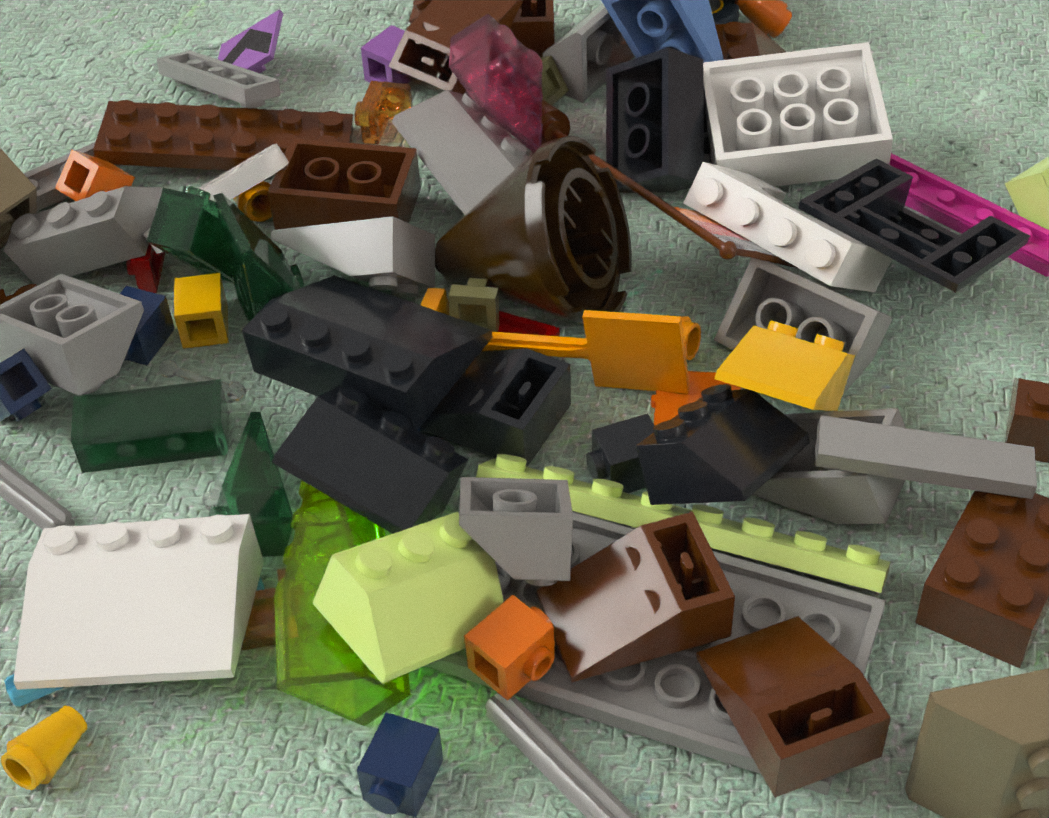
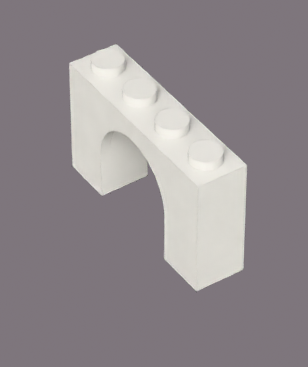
M702 163L683 202L684 204L829 286L875 293L892 258L836 228L784 204L782 201L786 193L758 177L714 164Z

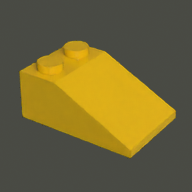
M770 320L767 329L752 326L717 369L715 379L812 410L838 411L855 355L842 352L845 344L843 341L816 334L814 343L795 338L798 328Z

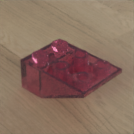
M486 14L450 38L449 68L480 109L534 152L542 145V61L534 50H528L518 41L507 26L500 25L493 17Z

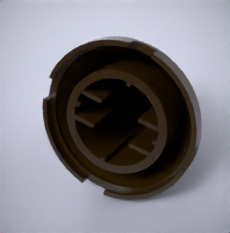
M566 136L545 142L437 241L435 248L436 270L445 279L461 285H467L469 278L488 279V287L498 288L499 297L580 324H583L582 316L584 310L619 312L628 294L626 291L618 292L620 274L631 272L632 251L625 207L609 167L597 170L592 160L588 157V155L595 154L596 149L580 137Z

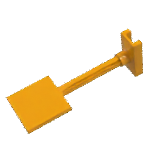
M428 288L420 305L449 315V301L446 289ZM584 310L582 319L586 338L492 332V339L482 350L527 348L546 356L588 359L591 362L595 386L658 390L688 394L690 389L681 316Z

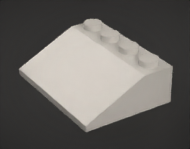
M869 42L703 63L704 107L712 164L752 174L774 187L840 179L876 158L890 165L893 137Z
M214 515L211 517L184 519L165 518L154 521L110 522L107 524L82 526L62 525L44 528L28 564L13 681L16 689L234 678L264 563L250 515Z

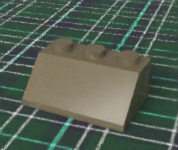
M1049 668L930 692L905 785L908 799L944 818H1049Z

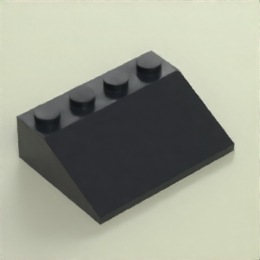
M335 275L271 299L241 330L254 372L315 396H320L339 385L355 388L368 397V402L380 409L396 412L406 417L411 422V426L417 430L493 337L492 330Z

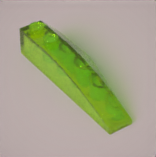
M301 480L298 494L302 498V504L294 512L291 527L295 529L293 542L285 548L282 561L287 565L285 577L277 583L274 594L277 690L366 726L411 695L409 673L382 684L312 603L332 554L385 537V531L380 526Z

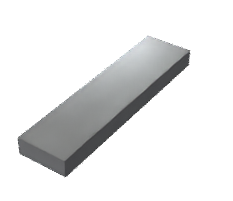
M820 415L817 427L816 467L1032 499L1036 491L1035 447Z

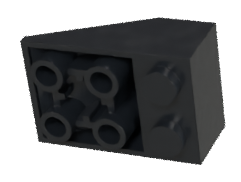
M527 348L481 351L421 425L420 429L495 459L497 454H509L527 460L526 467H528L571 405L570 364Z

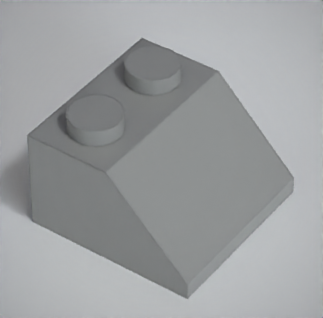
M460 477L459 526L513 579H521L535 586L553 585L557 580L570 581L573 513L568 480Z

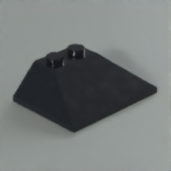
M877 158L800 200L798 209L955 293L1025 246L1030 238V235L992 216L987 217L961 235H957L910 211L904 206L913 176Z

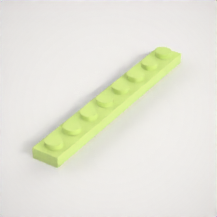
M497 454L496 459L493 458L478 465L476 477L568 480L572 511L638 528L641 525L693 511L710 547L713 549L879 593L882 592L886 583L891 562L879 559L880 552L869 547L848 545V549L844 550L826 545L827 539L821 535L805 531H796L795 537L775 532V525L768 521L744 518L743 523L723 518L724 512L722 510L706 505L695 504L692 510L672 504L651 505L647 491L643 492L641 497L622 492L624 486L611 480L594 479L592 484L574 479L575 473L573 471L560 467L546 466L544 471L526 467L527 460L514 455Z

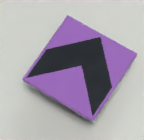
M280 9L221 44L218 60L257 73L265 71L266 67L264 64L274 59L283 12Z

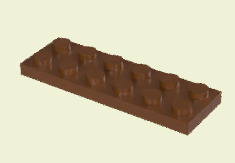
M130 100L108 101L93 148L94 157L108 161L113 165L228 171L275 143L278 144L283 154H285L291 138L351 143L353 114L336 111L307 112L295 109L269 110L244 107H216L210 104L194 106L176 105L170 102L156 104L137 103Z

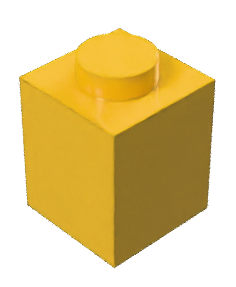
M220 273L174 278V318L183 349L229 343L228 304Z

